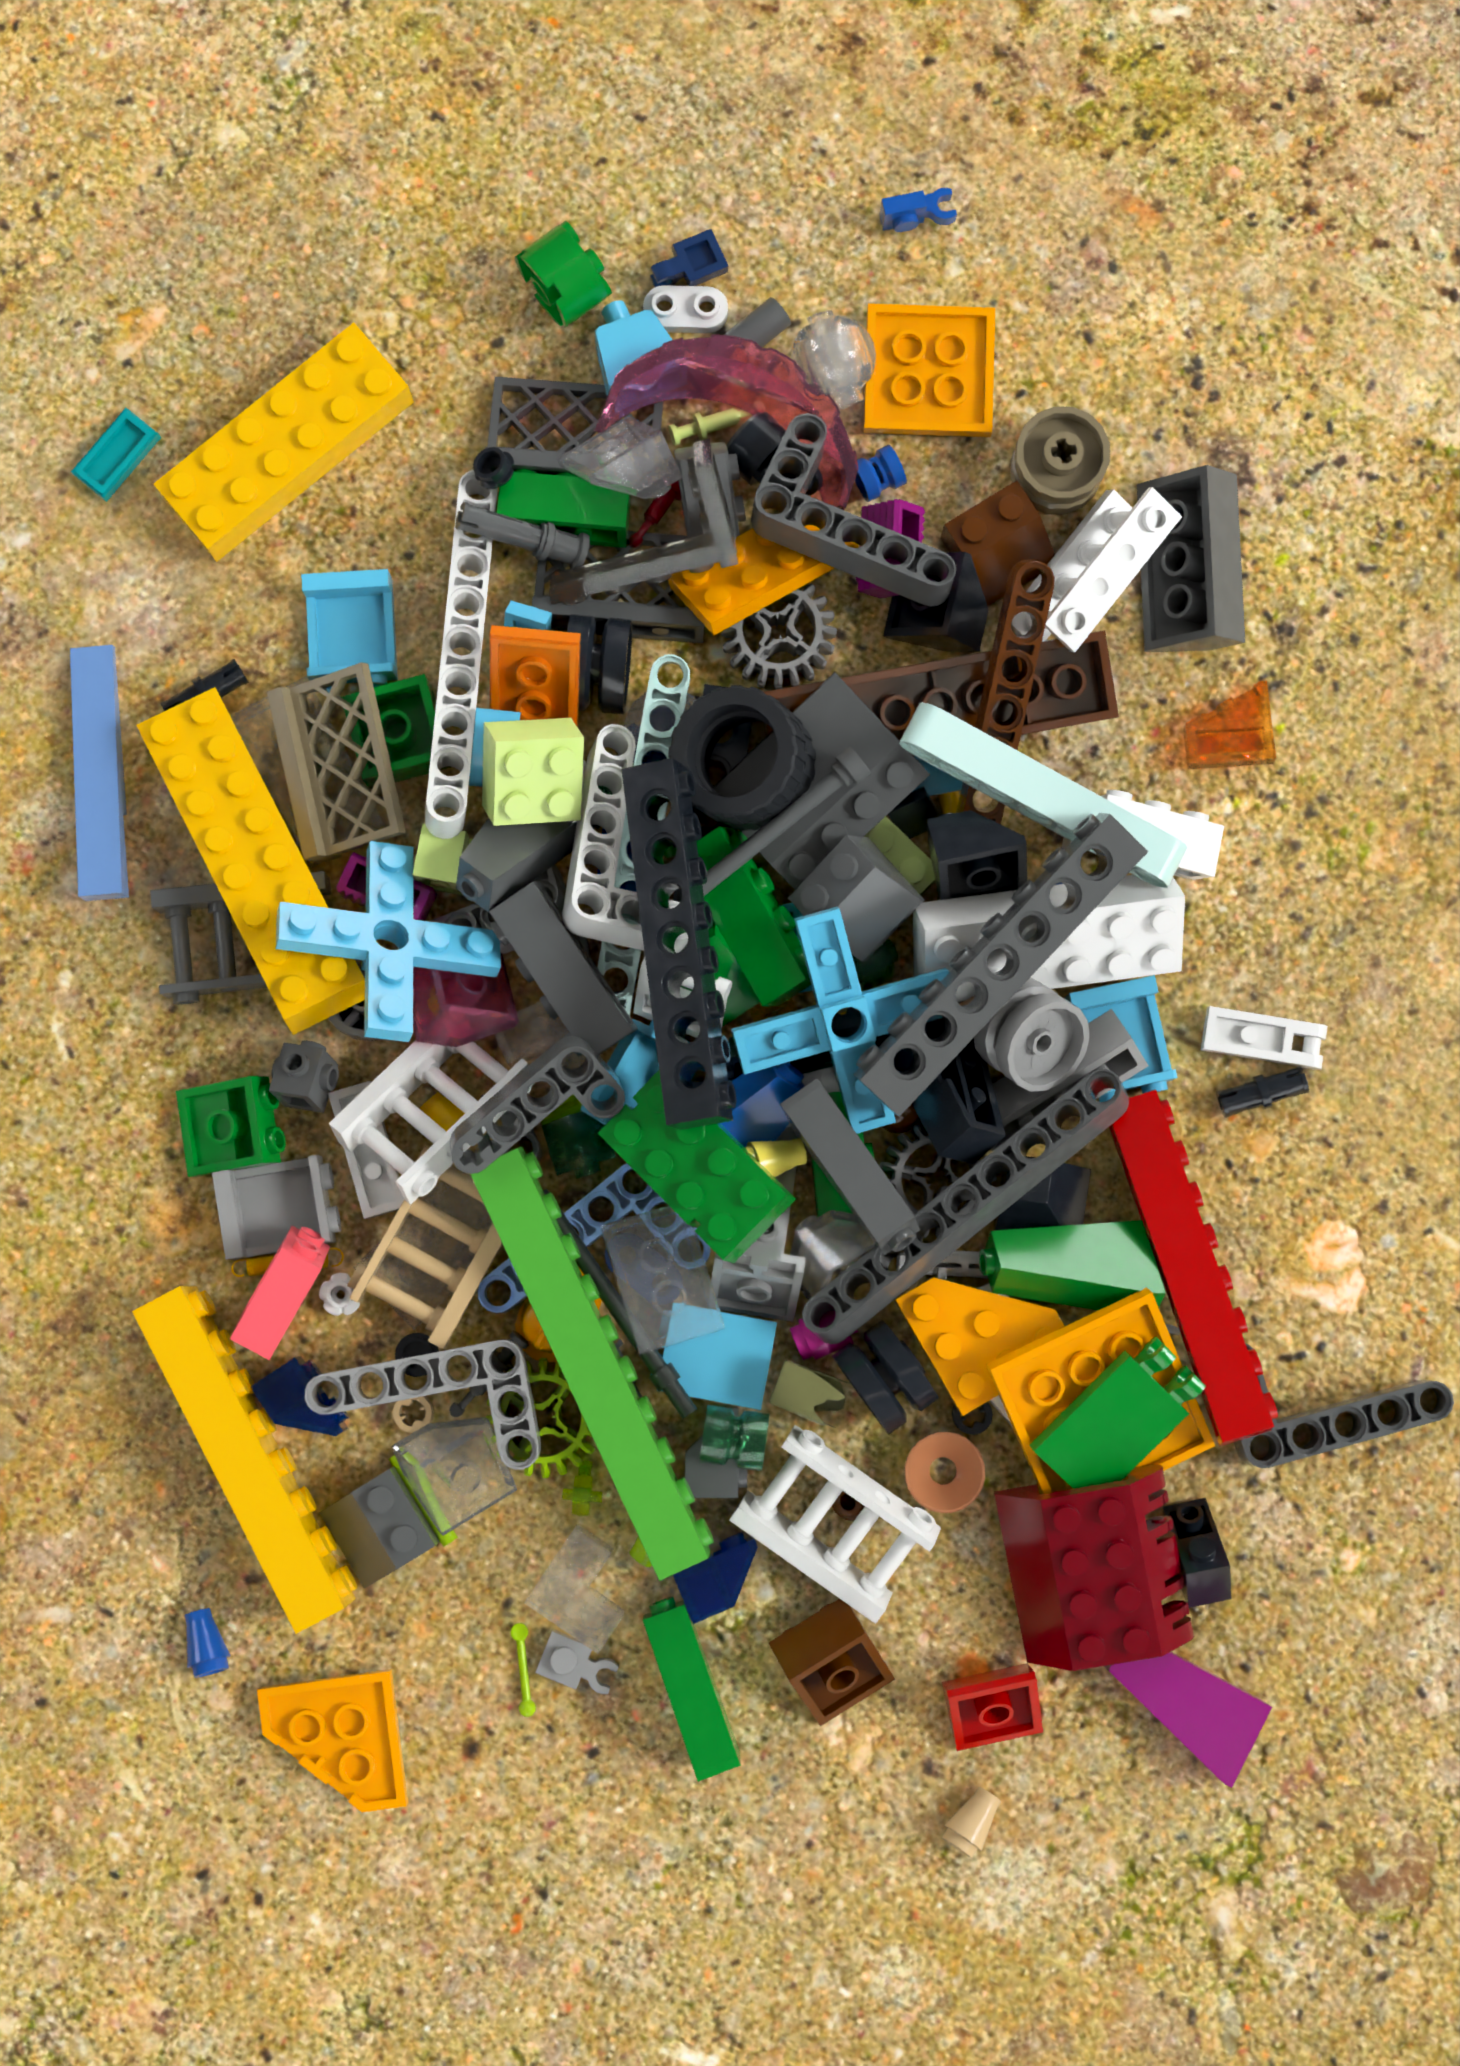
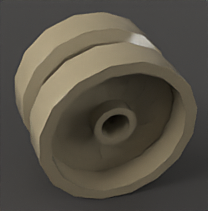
M1051 407L1037 413L1024 425L1011 458V481L1013 483L1018 480L1036 510L1045 514L1066 515L1083 508L1096 495L1110 463V442L1103 426L1089 413L1075 407Z

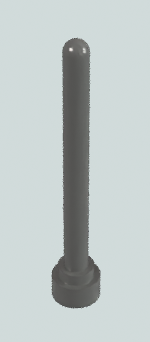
M850 746L844 749L835 757L837 762L831 766L833 771L707 871V883L702 884L704 896L842 785L848 787L853 782L858 785L871 775L870 770L859 755Z

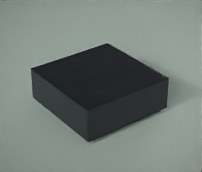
M921 787L903 799L888 816L892 823L911 839L927 831V819L939 817L940 814L926 789Z

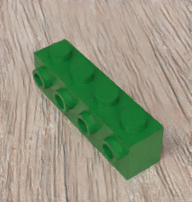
M718 827L697 841L698 855L703 859L708 871L748 838L740 830ZM751 858L706 894L704 901L709 903L713 920L762 1006H779L809 987L811 981L800 941L793 930L796 928L795 921L784 906H779L772 894L774 884L769 875L762 868H758Z

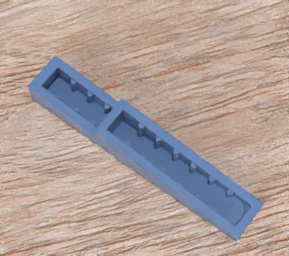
M113 645L70 648L78 897L85 901L129 898L123 815H127L115 647Z

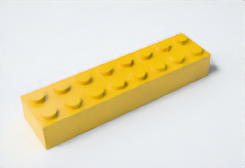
M214 687L137 724L136 726L292 1035L365 1000V978L355 959L275 949L276 918L280 902L328 908L216 688Z
M179 1286L133 1310L132 1313L295 1634L347 1607L356 1599L352 1592L357 1589L355 1579L346 1565L339 1566L332 1552L337 1549V1546L329 1529L325 1525L321 1528L319 1527L312 1513L317 1510L311 1493L306 1486L299 1488L292 1474L297 1468L290 1452L285 1446L279 1449L272 1435L273 1432L277 1431L276 1425L265 1407L259 1409L252 1396V1393L257 1391L254 1381L245 1368L239 1370L232 1357V1354L237 1352L235 1344L230 1340V1335L225 1329L219 1331L212 1317L217 1311L206 1290L199 1292L197 1286Z

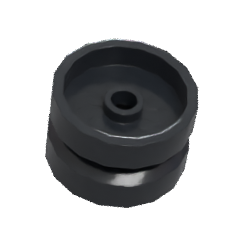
M571 614L567 632L581 633L578 711H586L590 706L594 685H598V706L602 713L624 715L630 677L632 619L610 617L604 625L602 644H597V622L594 616Z
M880 1320L864 1332V1341L875 1356V1359L870 1362L861 1349L851 1343L833 1354L832 1357L871 1413L889 1435L907 1422V1414L895 1397L898 1393L904 1396L912 1408L919 1411L924 1410L939 1399V1397L924 1374L926 1372L906 1343L903 1340L899 1341L889 1326L883 1320Z

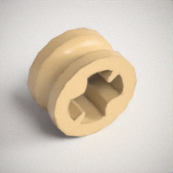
M421 1396L397 1401L393 1407L392 1415L398 1428L405 1432L415 1433L424 1430L430 1425L434 1416V1408L428 1397ZM416 1400L423 1405L419 1410L425 1409V1418L423 1420L417 1419L413 1425H410L404 1420L408 1415L402 1416V1407L410 1406Z

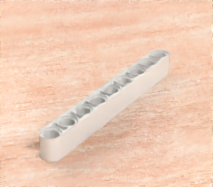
M474 470L466 472L460 479L455 525L458 511L463 512V510H460L463 502L489 511H496L498 487L496 489L483 488L480 484L481 481L476 480ZM479 494L484 496L485 499L475 500L469 496ZM455 526L425 810V824L428 831L441 839L457 836L463 830L465 823L493 539L484 536L470 538L465 535L468 533L467 531L457 530ZM465 570H472L478 573L479 575L475 577L464 576L460 572H463ZM460 609H470L475 614L471 616H463L456 611ZM463 647L471 651V653L461 656L452 650ZM461 687L467 693L464 695H454L448 689ZM455 726L462 729L464 733L453 736L447 734L444 729ZM451 766L458 769L460 773L455 776H446L439 770L443 767ZM440 807H449L456 814L451 817H442L435 810Z

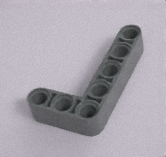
M805 413L794 417L789 423L756 491L751 516V525L755 533L764 539L920 604L937 606L945 602L949 596L956 574V565L951 556L936 548L805 494L822 460L827 427L824 421L814 414ZM806 439L811 441L812 444H805L798 440ZM782 474H792L797 478L788 479L783 477ZM772 508L776 509L780 513L770 514L764 510ZM813 525L818 527L820 530L811 531L805 528L804 526ZM845 542H855L861 547L852 548L847 546ZM885 559H896L901 564L893 565L888 563ZM927 575L937 576L938 578L941 579V581H940V582L930 581L929 579L926 578V576H927Z
M1246 1344L1248 1351L1253 1349L1250 1345ZM1264 1375L1257 1376L1262 1392H1268ZM1416 1380L1280 1419H1272L1275 1427L1271 1431L1259 1434L1264 1435L1269 1442L1268 1453L1261 1459H1255L1250 1452L1251 1441L1258 1435L1236 1441L1234 1444L1239 1457L1245 1463L1259 1468H1270L1439 1421L1447 1417L1452 1411L1454 1405L1453 1395L1450 1389L1443 1383L1432 1380ZM1431 1388L1437 1396V1403L1433 1410L1425 1412L1420 1405V1396L1424 1390ZM1385 1400L1391 1401L1395 1407L1394 1418L1387 1424H1383L1377 1414L1379 1405ZM1347 1411L1353 1419V1427L1348 1434L1341 1436L1335 1428V1420L1340 1413ZM1305 1423L1311 1430V1439L1307 1445L1298 1447L1293 1441L1292 1434L1297 1425Z

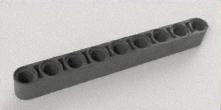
M1098 1069L1080 1080L914 1214L920 1231L915 1233L916 1237L910 1245L898 1252L891 1250L884 1256L878 1247L875 1246L810 1298L802 1311L805 1326L821 1341L828 1344H837L874 1317L1117 1121L1127 1111L1129 1105V1096L1118 1075L1111 1070ZM1107 1088L1116 1090L1114 1096L1108 1101H1096L1100 1091ZM1071 1116L1081 1117L1079 1124L1071 1130L1061 1129L1065 1119ZM1036 1144L1046 1146L1044 1152L1039 1157L1026 1158L1027 1152L1032 1146ZM1001 1172L1010 1173V1178L1006 1184L999 1187L992 1186V1181L997 1174ZM975 1200V1206L971 1212L966 1215L957 1214L959 1206L964 1201ZM940 1228L939 1237L935 1241L923 1243L924 1234L928 1230ZM901 1255L905 1256L904 1265L899 1270L888 1271V1266L893 1258ZM870 1283V1291L866 1297L855 1300V1290L862 1284ZM829 1311H835L836 1316L832 1324L828 1327L820 1328L819 1322L821 1317Z

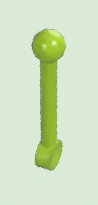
M516 1623L511 1629V1637L516 1640L522 1695L519 1713L524 1717H530L535 1713L536 1705L530 1696L525 1639L528 1636L529 1630L524 1623Z

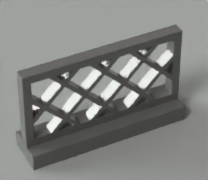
M495 377L488 445L485 449L496 447L502 452L506 451L511 454L514 459V465L512 466L514 471L517 469H527L538 474L550 475L566 472L575 474L578 477L598 479L603 476H613L622 481H631V493L656 495L664 391L638 400L654 402V413L641 423L627 410L635 402L610 410L597 420L587 410L585 405L594 398H603L608 401L605 385ZM503 391L521 392L529 401L514 413H511L502 403ZM552 395H563L571 405L554 417L542 403ZM536 408L548 422L531 434L519 420ZM578 411L590 426L576 437H573L562 423ZM502 414L506 419L500 423V417ZM618 415H621L633 429L616 441L604 426ZM511 426L525 439L515 448L497 447L498 436ZM651 426H652V435H650V434L646 431V430H647L649 427H651ZM554 429L567 441V444L557 451L545 450L538 442ZM598 432L610 447L600 454H589L581 444ZM640 435L650 446V457H631L623 447Z
M628 531L627 544H629L628 539L631 534L636 533V531ZM646 532L642 537L643 543L638 548L642 545L653 546L661 557L645 569L632 555L638 548H633L630 545L626 546V548L615 547L619 553L601 565L589 551L595 545H589L586 560L593 566L595 571L579 583L565 569L569 566L568 564L546 558L545 561L538 560L532 606L552 612L551 630L567 632L570 615L578 614L594 616L597 622V635H603L605 623L610 617L632 619V638L703 643L705 629L703 623L688 607L678 606L670 597L674 594L670 586L663 590L651 574L667 562L675 571L682 568L674 558L684 549L702 550L703 556L711 551L712 541L691 544L688 542L687 536ZM626 559L638 574L621 587L608 571ZM549 561L553 567L547 571V562ZM559 573L572 587L561 597L544 595L545 584ZM600 577H603L615 591L605 600L592 599L585 591L587 587ZM645 580L657 596L647 604L636 603L627 593Z

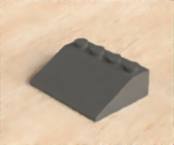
M836 672L826 679L792 712L809 732L813 740L811 741L812 747L816 753V761L814 763V770L816 772L814 781L811 782L809 789L833 771L831 766L837 762L835 757L848 746L863 760L871 775L858 785L854 782L848 787L842 785L760 851L762 856L795 890L846 835L864 837L930 775L911 753L901 747L897 737ZM770 732L713 786V789L725 797H738L758 788L767 779L776 761L777 739L775 732ZM752 829L740 830L747 838L756 832Z

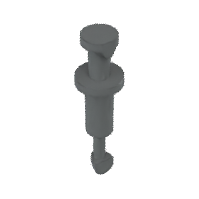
M513 1330L510 1333L511 1340L517 1342L523 1349L529 1346L528 1341L518 1332ZM504 1347L501 1352H494L492 1363L498 1371L507 1372L514 1368L510 1360L515 1354L510 1348ZM486 1384L470 1387V1391L459 1404L454 1402L449 1410L451 1416H461L465 1412L466 1406L475 1396H482L487 1391Z

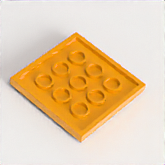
M1147 1287L986 1364L1041 1494L1073 1488L1032 1450L1030 1444L1124 1350L1135 1358L1152 1338L1157 1337L1176 1356V1359L1169 1367L1152 1375L1162 1387L1183 1367L1153 1293ZM1196 1398L1181 1404L1189 1414L1136 1467L1158 1464L1162 1465L1163 1471L1215 1446Z

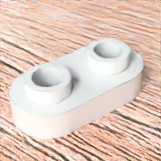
M658 286L648 292L643 303V310L653 311L665 330L671 333H713L724 326L728 317L726 297L718 289L708 286ZM661 301H668L672 304V307L668 311H661L657 308V304ZM703 302H710L715 308L710 312H703L699 306Z

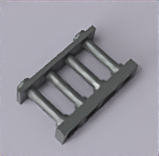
M324 871L312 872L311 875L322 896L332 895L330 877ZM215 883L150 890L152 908L160 914L165 913V918L170 919L176 983L159 985V992L162 996L168 999L173 998V1004L182 1005L200 1002L199 995L268 988L261 974L237 977L231 914ZM208 908V913L213 914L219 979L193 981L187 918L192 916L191 910Z

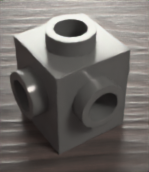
M308 1040L301 1041L300 1045L283 1043L280 1056L275 1059L272 1066V1081L269 1092L284 1107L324 1113L329 1099L328 1093L333 1091L338 1083L339 1065L326 1052V1047L319 1043Z

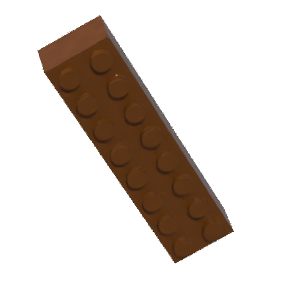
M1105 630L1091 632L1076 652H1071L1057 638L1042 641L1021 735L1119 717ZM992 650L841 677V679L899 741L919 703L922 702L934 705L975 727ZM1011 656L1003 662L1001 672L1005 679H1013L1020 674L1022 670L1020 658L1018 656ZM824 681L764 691L766 695L770 694L788 710L793 712ZM1009 700L998 701L992 709V717L995 722H1004L1012 714V705ZM763 722L765 735L767 736L773 729Z

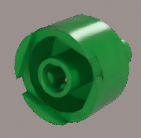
M566 220L515 256L516 265L526 283L531 280L537 292L534 296L539 304L559 326L564 325V328L612 294L611 288L600 274L605 270L601 260L591 248L584 252L578 244L580 239L577 233Z

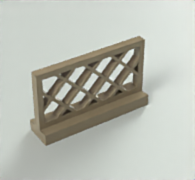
M361 662L291 688L278 687L267 691L303 859L328 862L341 858L343 853L367 846L370 841L379 842L406 833L369 664ZM357 677L360 692L352 705L341 698L340 695L347 680ZM316 691L327 697L318 717L310 713L306 697L307 694ZM336 703L349 711L340 732L326 724ZM359 718L367 723L369 735L363 747L349 739ZM323 731L336 739L327 759L319 755L317 742ZM345 745L359 754L350 774L336 766ZM368 760L377 766L379 775L373 789L358 781ZM332 773L346 781L336 801L328 797L326 788ZM354 788L369 796L359 817L345 808ZM377 803L386 808L390 825L379 830L368 823ZM341 815L355 823L348 839L338 842L335 827ZM364 830L368 832L367 834L362 835Z

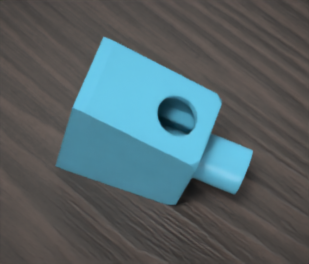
M620 300L611 302L602 309L601 313L606 324L599 326L595 330V344L611 410L686 383V359L653 311L643 310L630 315L625 303Z

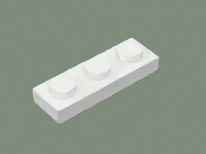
M371 1081L328 1093L334 1116L336 1117ZM383 1121L377 1127V1130L389 1140ZM366 1143L359 1144L351 1153L344 1148L364 1219L399 1210L404 1198L396 1183V1180L400 1177L398 1171Z

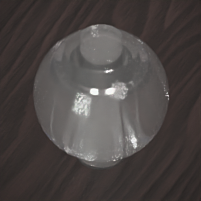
M826 310L808 317L809 325L803 327L798 332L791 348V367L796 381L809 395L829 401L832 411L845 409L863 402L864 397L861 389L870 381L876 365L875 345L869 332L862 324L845 315L834 316L832 310Z

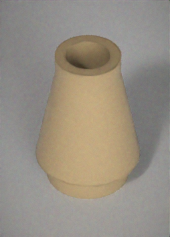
M978 1787L974 1795L944 1825L947 1830L943 1834L942 1839L972 1858L977 1849L982 1851L994 1815L1001 1801L987 1790Z

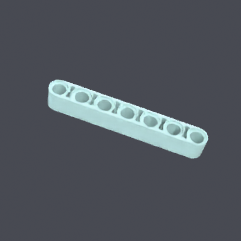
M923 702L919 703L899 744L912 755L1070 841L1077 837L1073 834V831L1088 815L1093 814L1096 817L1099 813L1111 814L1149 851L1129 873L1157 887L1168 888L1188 848L1185 843L1173 835L934 705ZM1092 849L1089 850L1090 852L1096 854V852H1095L1094 850H1092Z

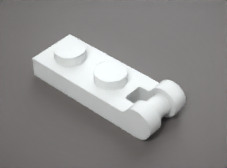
M1209 1006L1206 1010L1201 1051L1297 1067L1301 1066L1305 1069L1321 1070L1323 1056L1319 1055L1321 1040H1326L1328 1026ZM1294 1035L1304 1037L1302 1052L1292 1050Z

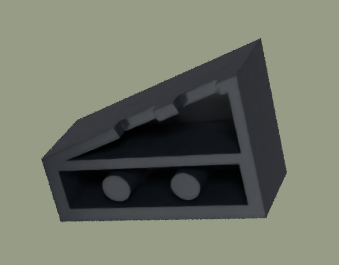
M940 1018L926 1022L925 1033L928 1038H936L943 1032L945 1027L944 1019ZM891 1034L882 1035L879 1038L880 1043L882 1044ZM973 1038L917 1097L912 1105L939 1156L974 1165L1006 1135L988 1064L975 1049ZM910 1048L901 1049L896 1053L894 1067L897 1071L907 1070L912 1065L914 1054Z

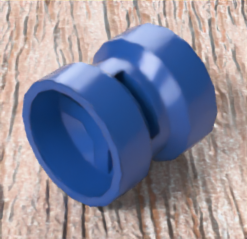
M891 445L878 449L875 456L870 459L860 458L850 463L854 481L866 502L880 497L881 492L889 487L897 489L907 484L903 466Z

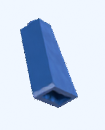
M789 1062L745 1075L744 1073L732 1081L736 1092V1107L732 1108L733 1121L721 1124L744 1147L747 1146L748 1142L776 1141L789 1125L780 1104L805 1087L802 1083L804 1075Z

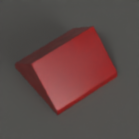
M1028 1663L942 1682L957 1751L1043 1732L1037 1679L1034 1670Z

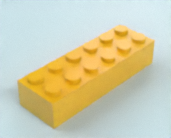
M353 322L153 485L214 560L218 562L413 404L414 401L409 386Z

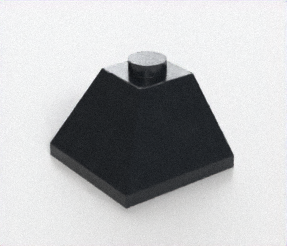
M947 552L946 554L951 556L956 565V574L948 598L940 605L927 606L901 595L893 596L883 633L884 637L946 652H980L989 610L972 556L967 552ZM927 575V576H926V578L929 579L930 581H934V582H940V581H941V579L938 578L937 576H933V575Z
M971 810L959 813H945L939 817L927 819L928 844L939 900L1013 891L1028 881L1027 843L1024 835Z
M1063 1163L996 1217L993 1231L1083 1224L1091 1169ZM1002 1172L1000 1186L1006 1184L1009 1180V1172Z

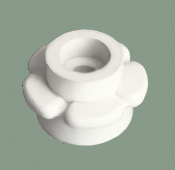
M347 1273L333 1274L330 1280L323 1282L320 1287L319 1297L324 1301V1309L331 1315L339 1316L341 1313L350 1315L360 1306V1302L350 1299L354 1289L347 1286L351 1279ZM340 1290L345 1292L343 1299L337 1297V1293Z

